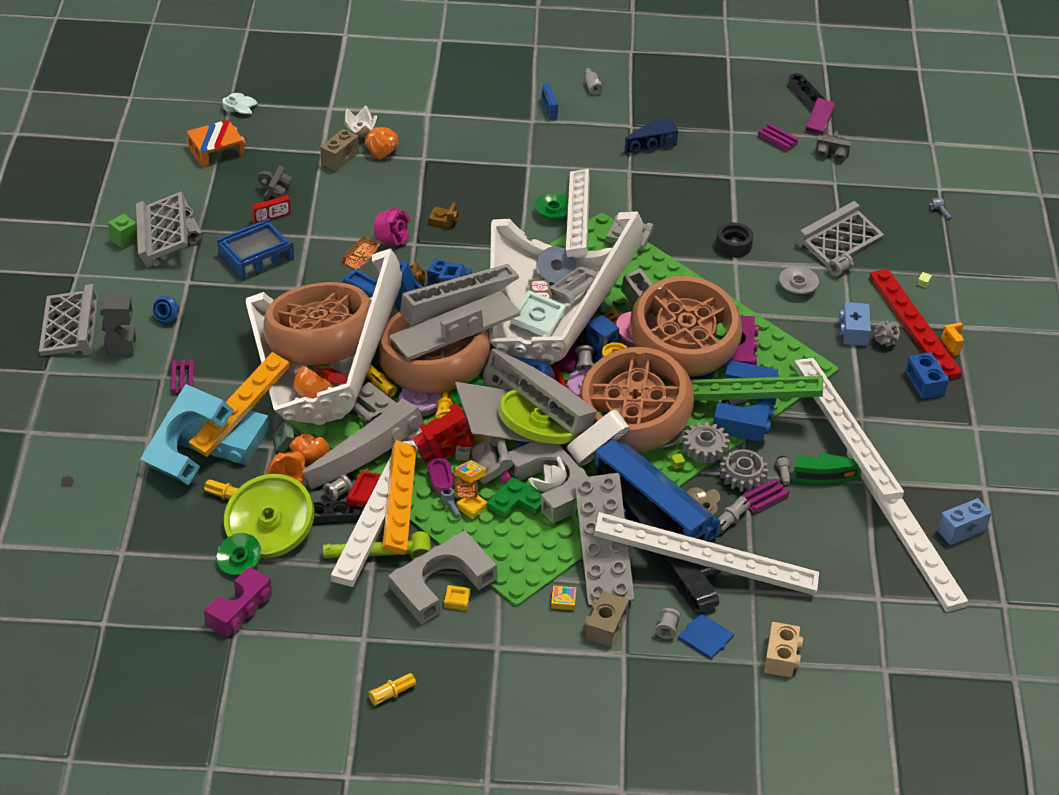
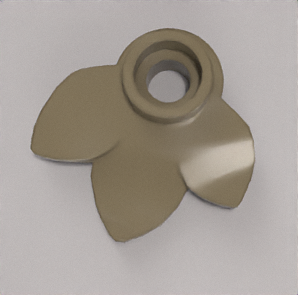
M698 487L688 489L687 493L716 517L718 513L717 504L721 499L719 492L715 489L705 492Z

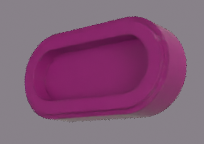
M443 458L431 460L428 464V473L432 490L441 495V491L444 494H449V488L454 489V478L450 463Z

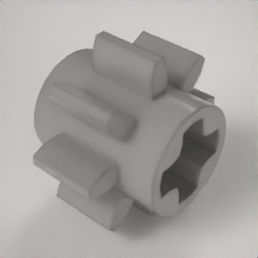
M888 320L880 322L874 331L876 341L881 345L885 344L886 347L894 345L900 335L898 326L893 322L889 323Z

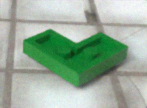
M511 477L487 502V509L503 518H506L517 506L537 515L541 510V494L543 493Z

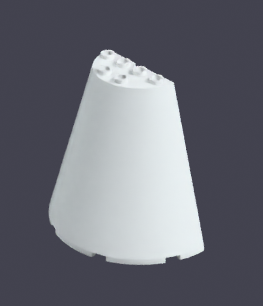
M621 212L618 214L617 221L620 224L622 233L613 248L587 251V255L574 258L576 268L582 266L596 271L598 274L590 288L577 296L571 304H568L565 299L551 294L552 300L566 305V308L549 337L547 334L541 336L510 323L511 320L489 328V342L496 350L510 356L547 361L550 365L564 358L640 248L644 237V225L639 213ZM511 219L492 220L490 269L509 264L517 272L519 279L500 291L518 307L529 290L528 280H543L537 274L536 261L543 250L552 246L536 239L529 241L527 236L524 235L525 232L519 229ZM551 263V267L554 270H561L558 263Z
M391 248L372 255V262L379 272V278L373 297L370 298L371 304L356 354L333 362L331 368L348 375L347 383L329 382L335 387H328V390L317 393L316 398L303 397L299 399V394L294 390L293 382L297 371L302 365L289 363L290 367L269 389L274 411L284 419L323 425L325 422L342 419L354 407L401 287L402 272L400 271V263ZM264 292L246 298V305L261 363L272 353L263 334V321L269 305L274 300Z

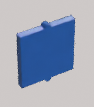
M700 613L692 623L687 624V628L678 636V639L712 660L720 650L725 649V645L734 637V634Z

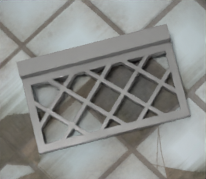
M182 191L149 205H146L144 201L136 203L138 255L147 268L155 265V258L187 246L185 199ZM178 201L174 206H171L173 202ZM160 208L156 213H153V210ZM166 210H170L165 216H163ZM176 212L179 213L174 219L172 218ZM158 219L161 220L157 226L154 225ZM169 222L170 224L167 226V228H163L166 225V223ZM176 225H179L176 231H172ZM159 232H161L160 236L157 239L154 238ZM168 235H171L167 241H163ZM177 238H181V241L173 243ZM159 245H163L160 249L155 251V249Z
M853 201L800 230L796 244L800 248L807 247L827 266L830 260L825 254L835 255L833 260L838 259L843 253L852 256L881 240L884 234L858 211L860 205ZM857 218L862 225L852 223V220ZM839 227L848 228V232L839 231ZM852 229L862 230V235L852 233ZM865 231L872 232L875 236H867ZM825 235H835V240L825 238ZM839 236L847 237L848 242L840 241ZM852 239L862 240V243H852ZM812 242L822 243V247L814 246ZM825 244L835 245V250L825 248ZM838 246L847 247L848 251H839Z
M93 284L85 285L84 291L47 296L39 346L40 356L82 351L83 356L92 355L98 307V296ZM76 299H82L76 304L72 303ZM54 302H61L56 307L52 306ZM66 306L71 307V308L68 309L66 312H62V311H61V310L64 309ZM76 311L80 313L74 318L71 317ZM58 314L59 317L54 321L50 319L54 315ZM65 319L69 321L64 326L59 325ZM74 325L78 326L74 331H69ZM54 328L58 329V330H57L55 333H53L52 335H50V334L48 333V332H50V331H51L52 329H54ZM63 333L67 335L61 341L57 339ZM72 339L76 340V344L67 345ZM50 343H56L53 347L46 348Z

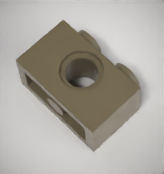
M342 129L320 147L321 165L337 172L359 153L358 135Z
M602 591L599 599H595L592 604L591 616L587 615L583 624V629H586L585 639L612 648L627 616L629 599Z

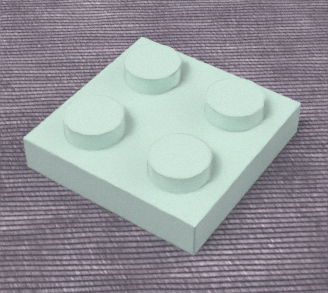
M528 290L517 307L521 315L513 318L510 323L541 336L547 334L549 337L565 312L566 305Z

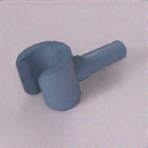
M933 198V203H930L931 209H939L950 220L952 217L944 207V200L942 198Z
M449 488V494H444L441 491L442 504L449 505L457 518L460 517L461 514L455 505L454 489Z

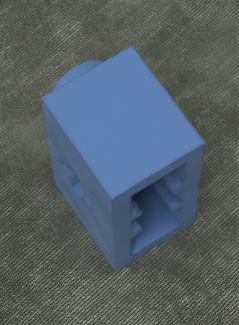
M845 302L844 309L839 312V322H842L840 324V336H843V344L868 346L871 334L869 304Z
M977 498L942 512L937 531L950 545L985 532L991 512Z

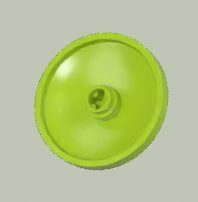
M516 390L507 392L501 398L498 408L501 420L512 431L525 438L548 444H564L572 442L582 434V432L572 434Z
M283 474L262 475L243 484L230 498L224 513L225 531L228 537L238 533H247L254 536L261 545V559L278 557L290 552L305 539L313 524L314 505L308 491L298 480Z

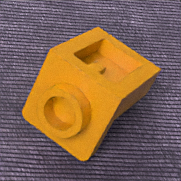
M961 322L944 326L941 337L942 344L953 357L960 355L964 339L961 336L964 325Z

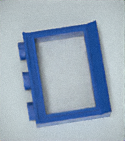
M270 219L217 239L218 254L242 281L246 279V266L253 264L256 272H261L263 270V260L270 257V261L274 265H278L281 252L290 260H294L293 243H290L275 228Z

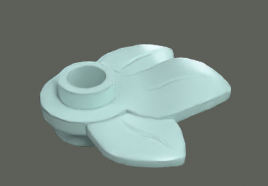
M232 93L222 100L224 110L228 112L237 111L241 114H252L250 108L258 105L255 99L244 96L241 93Z

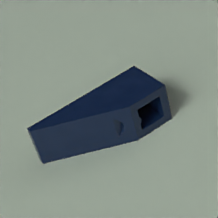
M671 118L653 120L625 137L624 153L676 146L678 129Z

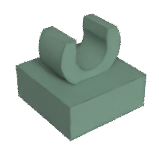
M284 421L274 434L276 451L284 453L290 446V443L299 436L298 432L293 431L292 423Z

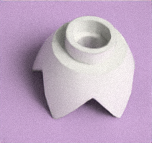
M364 106L357 116L346 109V128L350 132L357 134L358 138L368 135L375 126L377 116H374L372 119L367 106Z
M559 456L556 458L558 467L544 464V481L532 477L528 479L537 490L545 493L565 483L567 478L566 470Z

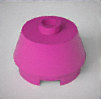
M392 208L379 213L374 221L375 237L391 247L405 244L410 236V233H407V222L410 223L407 212L401 211L398 208Z

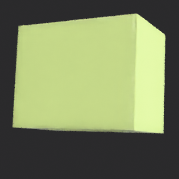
M922 272L917 285L927 288L932 275Z

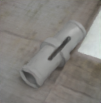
M739 497L733 505L723 510V514L718 518L721 521L719 534H722L732 523H736L739 520V516L750 507L749 501L743 505L747 500L745 497Z

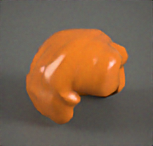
M376 127L366 135L364 143L372 156L381 160L395 150L399 144L397 133L391 129Z
M302 434L296 437L289 446L292 453L298 451L304 455V466L307 467L330 451V447L324 438L318 437L315 439L309 434Z
M298 451L293 453L280 452L270 461L266 473L287 475L298 480L303 485L304 476L302 471L306 469L304 466L305 457Z

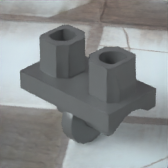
M835 131L834 136L828 134L827 136L818 135L817 156L825 158L828 152L835 153L834 159L843 162L846 156H849L851 141L838 137L839 131Z
M279 165L274 176L270 171L260 172L258 182L262 187H268L263 199L269 201L271 196L274 198L283 196L292 178L283 173L285 167Z

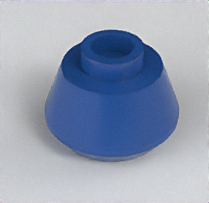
M164 295L154 301L152 311L156 320L166 324L172 322L178 316L180 308L176 300Z

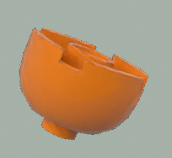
M303 365L297 371L293 382L294 390L299 394V399L303 397L313 399L317 397V393L328 390V387H335Z

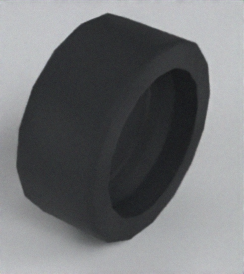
M726 223L721 225L717 231L716 247L724 255L742 257L751 251L754 234L744 224ZM736 237L742 239L743 242H731L725 238Z

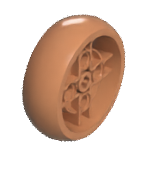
M677 276L663 279L651 285L640 295L631 312L630 334L635 347H647L662 351L677 360L686 370L689 377H697L718 370L732 358L741 341L742 321L736 304L719 286L701 278ZM655 312L657 315L655 328L650 330L645 319ZM719 323L722 324L726 332L725 337L720 341L715 338Z
M338 282L315 283L290 290L276 298L269 305L265 313L263 334L266 343L273 353L289 361V363L299 365H322L351 357L356 354L371 299L360 288Z
M400 312L389 319L377 346L378 360L386 376L403 389L425 394L442 393L457 389L455 382H471L483 370L490 353L489 333L486 329L421 355L418 358L407 360L390 340L391 334L414 326L410 325Z
M647 347L624 348L604 356L587 372L579 391V397L597 410L593 425L603 417L598 412L609 413L617 410L630 429L617 441L627 443L637 452L653 450L673 440L686 426L694 406V389L686 370L670 355ZM661 379L667 381L672 386H665Z

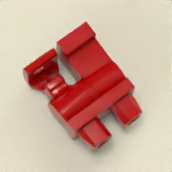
M457 403L449 407L451 412L439 419L431 420L427 425L425 423L420 425L419 427L422 432L412 437L425 463L434 458L444 459V457L456 453L457 444L460 447L474 446L475 438L471 432L468 420ZM466 432L464 437L460 436L462 433Z

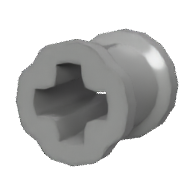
M843 253L838 259L829 261L827 267L831 275L838 277L843 271L851 270L854 267V262L849 254Z
M587 345L577 347L575 349V353L578 355L576 370L591 369L594 365L592 363L594 348Z
M344 474L340 475L336 481L323 485V491L330 501H337L339 496L349 493L352 489V483Z
M664 608L660 612L661 620L656 626L655 632L663 639H672L676 636L675 627L680 622V613L673 608Z

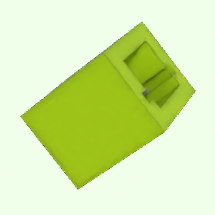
M682 454L671 456L670 462L674 469L685 467V459Z

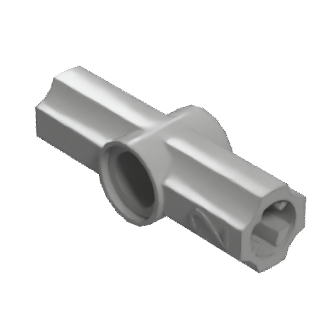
M185 199L187 242L191 245L196 244L202 238V235L194 219L193 210L188 206ZM178 201L173 202L171 206H174Z

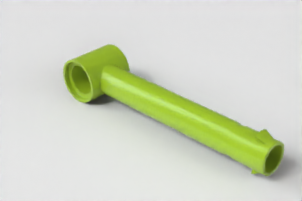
M425 532L413 533L410 536V541L407 543V551L404 555L411 554L413 560L431 550L429 534ZM375 542L368 556L400 554L383 550V542ZM329 543L323 545V558H340L346 544Z

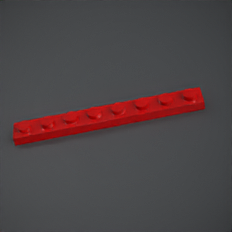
M883 269L870 272V280L922 354L931 352L934 358L939 361L940 367L947 374L949 381L961 378V369L890 270Z

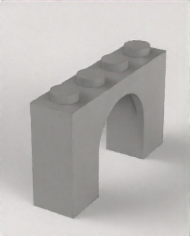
M534 441V443H528L508 452V455L512 457L513 465L506 471L511 477L520 481L537 473L544 472V464L558 467L556 458L558 456L561 458L566 470V482L541 494V511L552 524L571 516L573 513V502L577 501L575 479L588 476L584 469L574 462L572 456L563 450L561 444Z
M465 530L388 575L391 590L421 625L441 613L439 599L425 584V581L432 573L441 569L458 570L464 573L478 590L498 579L497 565Z

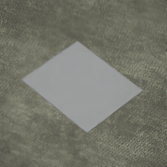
M455 382L472 434L534 443L533 440L512 431L503 423L499 416L498 408L501 398L511 390Z

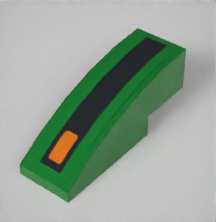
M819 453V458L797 455L792 482L820 485L849 482L860 478L861 469L852 458Z

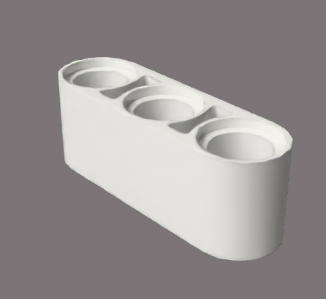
M613 410L567 446V449L578 465L584 466L596 457V451L601 445H605L611 440L617 441L630 428L617 410Z

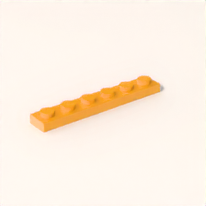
M272 352L226 401L234 411L225 426L221 428L207 422L189 441L190 447L208 457L290 367L289 361Z
M395 440L392 447L382 549L404 555L407 551L416 446Z

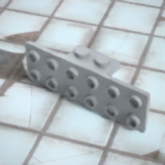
M499 291L391 334L390 340L407 360H412L512 320L521 314L520 310Z
M619 473L576 478L575 488L588 604L592 606L594 600L599 599L602 591L633 601L635 598L631 574V558H635L634 547L593 536L599 512L625 519Z

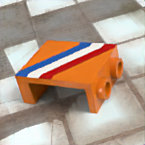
M229 120L187 131L188 147L202 167L209 165L208 153L231 146L235 147L240 156L244 155L245 139L239 135L236 126H233Z

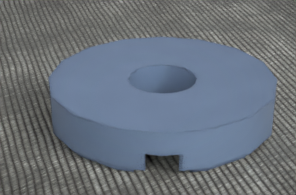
M557 246L548 247L543 250L536 261L537 274L543 280H549L550 285L555 284L577 267L575 259L567 257L566 249ZM551 263H558L561 270H554L551 267Z

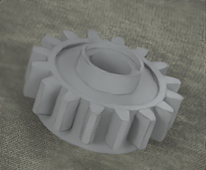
M697 422L696 427L690 425L689 430L684 431V436L682 437L683 451H686L687 456L697 462L714 463L722 460L723 455H727L730 445L729 434L724 433V428L717 429V424L709 426L708 422H705V425Z
M736 450L732 453L729 452L728 457H723L719 472H721L720 478L725 479V485L732 484L731 489L739 487V490L742 492L744 488H747L750 492L752 487L757 488L760 484H765L768 469L767 463L763 462V457H760L755 452Z

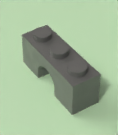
M106 294L104 303H100V315L104 317L102 319V331L106 332L104 335V346L108 347L109 355L134 356L137 343L135 327L124 326L131 323L133 313L131 295Z

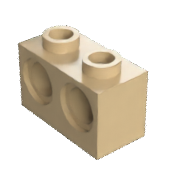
M772 622L764 673L792 678L794 668L799 669L801 655L796 653L797 650L801 651L803 637L799 636V626Z

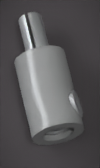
M587 68L585 70V81L592 95H598L603 89L601 81L595 72Z

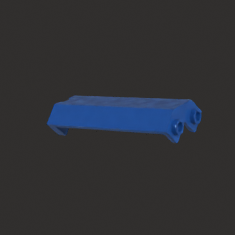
M611 440L597 449L595 465L600 467L607 463L680 524L684 528L683 535L696 539L701 536L707 542H710L719 535L721 521L630 445Z

